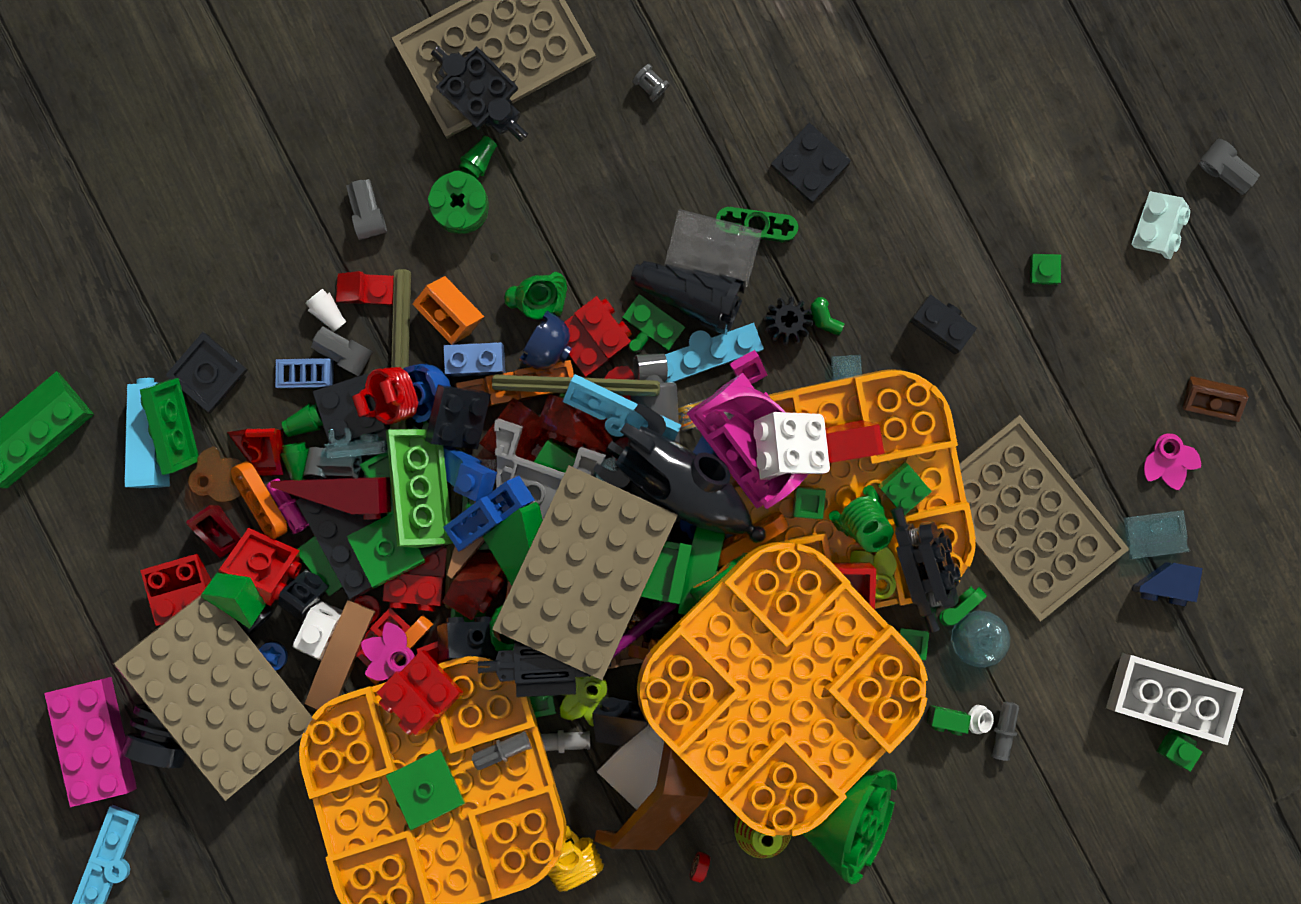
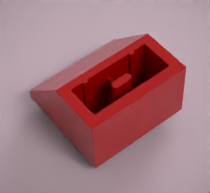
M198 554L140 570L155 626L164 624L201 595L212 580Z

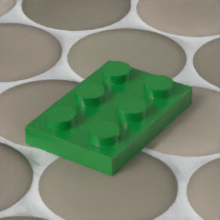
M179 378L166 380L140 389L141 405L147 416L148 432L153 439L156 450V462L160 466L162 475L176 472L199 462L200 458Z

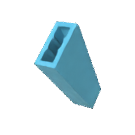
M154 378L136 379L137 384H127L125 487L140 489L170 487L169 474L162 475L160 466L156 462V450L153 439L148 432L147 416L141 405L140 389L158 383L154 382Z

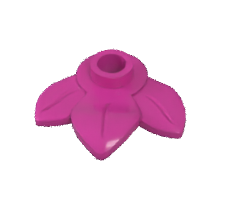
M1163 434L1155 441L1154 451L1145 459V478L1147 481H1153L1161 477L1169 487L1180 490L1185 482L1187 469L1201 468L1200 456L1194 448L1183 445L1182 440L1177 435ZM1166 443H1170L1172 445V451L1170 453H1166L1164 450V445Z
M385 623L383 637H372L361 642L364 654L372 662L368 666L365 675L377 681L387 680L396 671H402L415 657L413 651L407 647L405 632L393 623ZM399 655H403L406 658L403 666L398 665L396 662Z

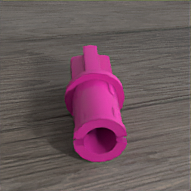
M269 482L266 488L276 502L292 533L296 534L307 528L309 524L297 506V499H292L289 493L271 488Z

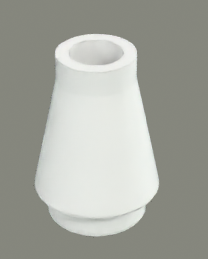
M323 289L305 303L309 307L308 311L333 332L347 322L341 315L331 294H327Z

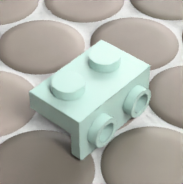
M1150 191L1132 241V246L1137 249L1161 253L1165 258L1171 259L1173 253L1177 252L1180 247V232L1183 225L1188 223L1190 217V209L1182 197Z

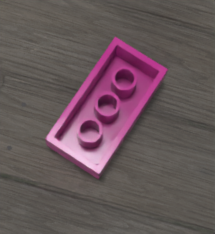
M112 677L44 693L70 807L127 794L137 789L131 760L122 754L126 738Z

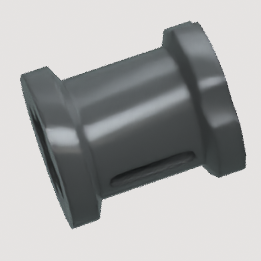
M650 64L644 66L632 80L634 85H639L650 95L649 99L652 102L656 101L670 85L667 80L663 81L652 70ZM647 79H649V80L655 85V87H653V86L647 81Z

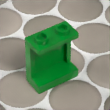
M665 542L641 597L680 605L692 545Z

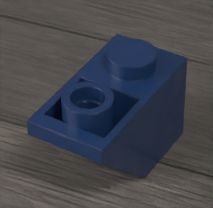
M1166 562L1135 583L1132 591L1140 592V598L1158 601V597L1162 596L1169 598V604L1186 606L1187 601L1197 602L1203 568Z

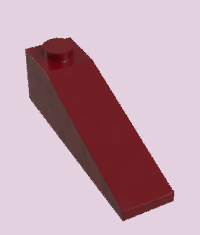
M390 477L270 481L271 488L350 514H363V519H381V513L391 512Z

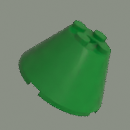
M867 771L845 793L847 798L820 825L802 834L840 877L850 884H856L863 878L860 871L865 865L871 867L888 830L895 802L890 801L891 789L897 790V778L892 771Z

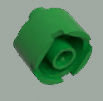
M453 171L443 175L434 183L428 196L432 215L439 225L448 232L459 234L472 233L480 228L487 219L489 210L488 196L481 183L468 173ZM456 199L463 200L465 205L460 208L458 205L455 206L454 201Z

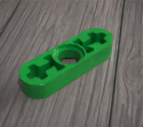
M725 207L716 216L717 229L727 235L789 242L794 239L798 232L797 221L794 217L786 214ZM727 214H732L733 220L741 221V215H746L744 231L739 230L741 224L732 223L730 228H726L725 222L721 221V218H726ZM760 217L765 223V228L761 232H753L748 224L750 219ZM769 219L775 220L774 226H782V223L786 221L788 222V227L793 228V231H788L787 236H784L780 229H772V235L767 234L770 227Z

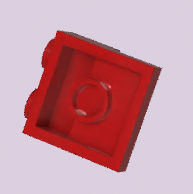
M597 296L574 312V315L565 321L570 332L568 346L572 348L569 356L586 378L627 348L631 342L628 337L633 335L623 321L618 324L613 318L612 314L615 310L608 300L604 298L600 301Z
M248 528L220 567L219 573L250 577L265 604L271 606L275 599L278 600V595L287 586L286 582L288 579H295L298 576L302 564L299 563L300 550Z
M443 548L427 557L425 563L384 583L383 601H388L391 608L406 609L407 603L418 604V610L435 611V606H442L447 548Z
M421 650L402 671H396L377 691V694L382 698L379 701L381 707L388 713L394 712L401 719L398 722L399 727L408 735L414 734L415 736L425 734L464 693L426 650Z

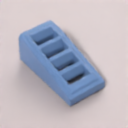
M276 359L275 388L321 389L333 385L334 360ZM284 366H289V382H284ZM295 366H300V382H295ZM306 366H311V381H306ZM317 366H322V381H317Z

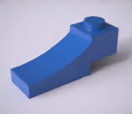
M443 445L446 478L454 486V491L475 502L489 495L493 490L497 472L481 465V460L451 446Z
M517 476L504 482L489 495L479 499L443 528L458 552L487 534L516 510L531 504L535 499L521 477Z

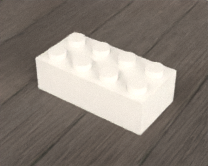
M1122 653L1106 708L1228 745L1243 689Z

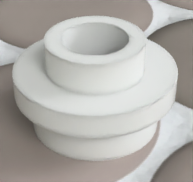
M975 705L968 713L971 715L969 730L975 734L986 733L993 725V714L985 706Z

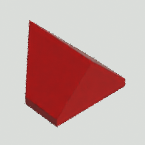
M275 428L244 429L227 432L247 461L254 466L258 475H283L284 462L281 453H283L282 446H284L282 430Z

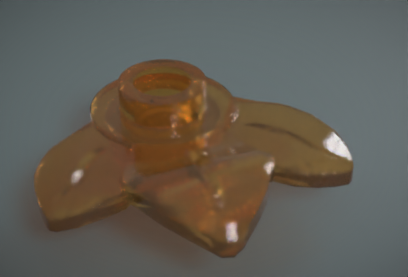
M215 446L204 450L197 459V469L189 476L188 483L191 491L200 496L210 495L219 502L236 499L241 493L233 483L231 468L242 463V461L234 458L220 459L219 451ZM203 476L208 478V485L202 487L199 483L200 478Z

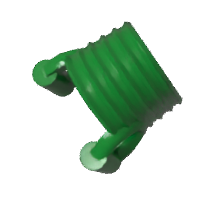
M868 485L863 489L864 497H858L851 501L843 509L842 514L836 510L830 512L829 519L838 531L856 540L866 552H878L891 542L894 531L885 517L880 496L873 486Z

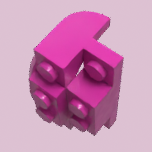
M742 373L720 387L712 396L691 408L686 414L717 456L726 464L731 475L756 509L763 505L768 509L795 490L809 474L786 473L771 480H760L757 467L756 439L753 433L754 420L773 412H786L766 392L762 393L754 389ZM724 412H728L732 415L727 417Z

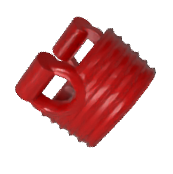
M401 367L373 370L368 374L365 389L352 396L359 418L376 417L378 421L385 425L412 418L416 414L418 399L408 372ZM365 395L371 396L374 399L376 406L373 411L369 410Z

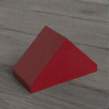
M209 505L186 521L187 525L219 558L233 550L241 539L240 534L219 505Z

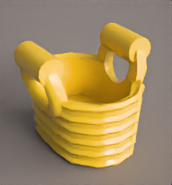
M566 826V840L572 838L574 845L571 840L565 843L559 861L548 874L553 885L560 892L571 890L596 877L604 867V863H602V859L599 857L600 854H598V849L595 848L596 845L593 843L592 838L579 839L578 835L571 831L569 826Z

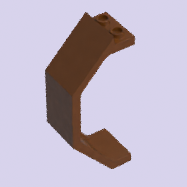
M650 638V642L643 641L642 646L630 645L628 656L645 660L650 650L661 639ZM664 741L657 784L654 791L619 831L596 830L594 841L612 849L657 850L707 798L709 786Z

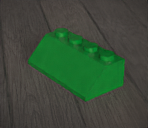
M58 371L0 418V488L7 489L94 416V413Z

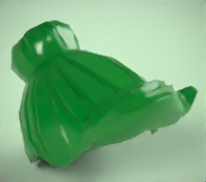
M553 272L550 275H535L524 279L519 286H512L506 290L504 295L505 304L511 309L518 308L524 315L532 319L543 318L546 311L560 316L563 312L567 293L566 279L558 272Z

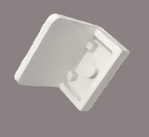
M773 412L754 420L753 433L756 439L757 467L760 480H771L786 473L824 474L829 471L825 421L821 414Z

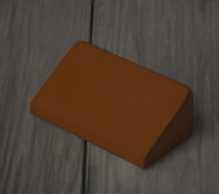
M1190 376L1183 410L1239 422L1249 396L1245 388Z

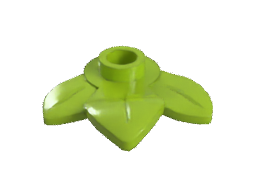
M887 546L876 552L875 555L864 550H854L851 552L850 562H870L876 568V582L880 579L886 581L887 585L885 588L881 589L876 586L875 598H889L896 589V581L893 574L897 568V562L893 552Z
M594 676L576 678V695H565L560 706L561 717L574 720L584 716L589 725L594 726L592 713L602 698L606 696V681ZM591 685L596 686L598 691L590 693L587 687Z

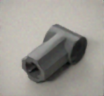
M1216 139L1199 160L1200 167L1211 176L1223 179L1241 195L1245 194L1255 184L1260 174L1237 156L1236 149L1230 143L1223 139Z
M370 179L358 180L346 185L354 213L352 221L358 239L362 240L387 233L385 220L381 209L378 208Z
M322 327L317 332L311 346L318 353L338 362L337 365L357 376H360L373 351L353 340L348 341L325 327Z
M311 447L308 450L303 477L307 480L358 478L362 475L363 471L360 467L362 456L358 453H338L324 448Z

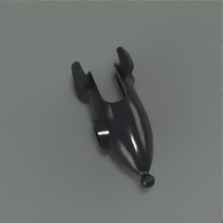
M638 404L634 410L648 421V427L641 425L638 430L626 423L620 432L632 440L630 445L633 448L626 446L623 449L611 441L606 450L617 459L615 465L618 467V470L612 471L597 463L593 470L605 482L618 488H623L632 481L643 493L664 509L677 514L678 518L698 528L733 535L746 533L749 534L751 541L754 543L764 541L766 531L763 527L753 526L747 507L730 483L731 475L726 464L713 454L705 452L696 454L678 442L664 436L663 433L666 429L664 418L649 407Z

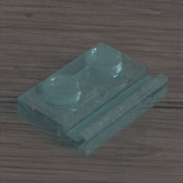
M1184 510L1124 518L1127 545L1130 551L1129 559L1190 552L1187 546L1188 537Z

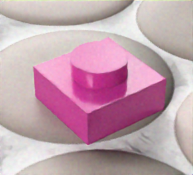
M755 350L730 363L735 376L737 377L743 373L751 384L767 376L761 359Z

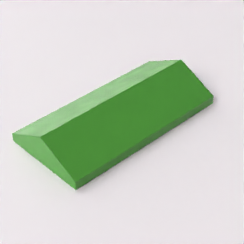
M427 429L386 430L397 547L421 548L453 544L443 528L451 522L443 445L426 442Z

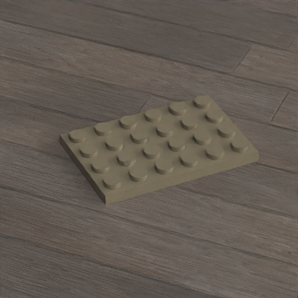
M461 0L392 37L447 139L472 126V124L436 89V86L443 80L438 73L442 65L431 55L433 50L436 51L435 48L437 46H440L447 55L459 52L464 58L477 46L518 86V90L510 97L512 103L596 59L595 53L565 0Z
M1020 415L959 463L966 501L969 502L975 531V544L1039 622L1129 550L1127 545Z
M568 465L492 630L603 680L678 515Z
M201 595L113 663L225 801L299 740L312 720V716L235 619L202 598Z

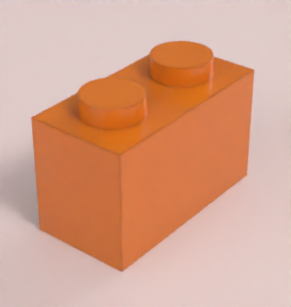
M446 276L428 284L413 302V306L451 345L469 336L484 318L481 312Z

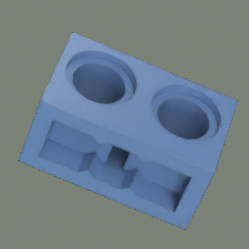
M502 343L444 345L445 375L448 377L505 373L504 345Z

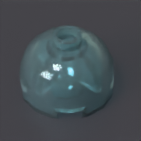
M975 610L968 613L955 624L952 630L951 642L955 653L961 661L972 667L986 668L996 665L1005 658L1010 648L1011 637L1007 625L999 616L989 611Z

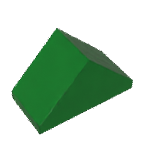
M217 572L201 594L202 598L249 629L266 606L251 578Z

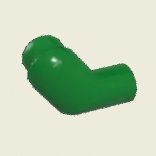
M816 298L810 308L814 324L820 329L840 336L845 323L831 318L828 309L829 303L825 298Z

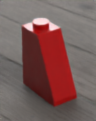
M858 420L825 428L829 463L885 453L880 426L877 423Z

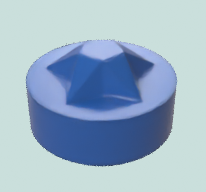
M269 642L259 649L275 671L281 669L286 664L288 653L282 644Z

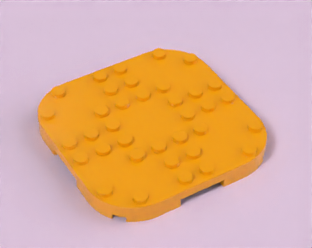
M881 370L769 394V397L786 413L821 414L824 417L825 428L858 420L879 424L885 453L829 463L830 469L827 473L809 474L800 483L799 486L824 488L826 490L823 519L801 518L792 515L795 490L768 509L764 505L756 509L731 475L730 483L747 507L752 524L776 512H782L789 524V527L784 532L760 546L774 542H792L817 550L831 562H850L852 551L864 549L856 540L838 531L829 519V514L834 510L842 514L843 509L851 501L858 497H864L863 489L871 485L880 496L885 517L893 528L894 535L887 547L893 552L897 562V568L893 574L896 581V589L889 598H875V609L895 604L902 606L913 603L896 551L899 544L895 535V522L890 510L897 507L878 487L883 480L906 462L932 491L905 515L907 523H913L914 528H918L922 522L931 521L935 522L937 529L943 528L944 535H948L951 540L952 553L950 554L953 564L957 563L962 577L967 567H970L974 557L975 531L956 450L958 444L951 410L945 397L935 385L914 373L903 370ZM882 579L876 582V586L881 589L887 585L886 581Z
M792 542L765 544L746 554L650 650L641 666L637 683L639 705L644 718L651 728L743 822L762 834L774 837L775 835L797 836L820 825L847 798L845 793L885 752L890 754L915 728L924 713L928 699L925 697L926 681H928L927 673L921 658L913 647L850 585L851 582L828 558L813 548Z
M467 656L438 664L464 693L423 735H408L398 725L401 719L394 712L388 713L381 707L379 701L382 698L377 694V691L385 683L373 687L369 686L336 697L321 706L311 717L312 720L305 733L302 734L300 742V766L309 799H312L328 854L325 857L335 893L341 904H480L529 888L545 878L556 866L565 846L566 819L529 697L517 698L515 681L500 682L496 673L478 674V668L490 667H478V661L493 660ZM523 731L526 732L532 749L509 757L507 762L502 760L481 770L475 768L472 761L474 753L495 745L497 740L502 742ZM441 749L466 804L410 830L386 775Z

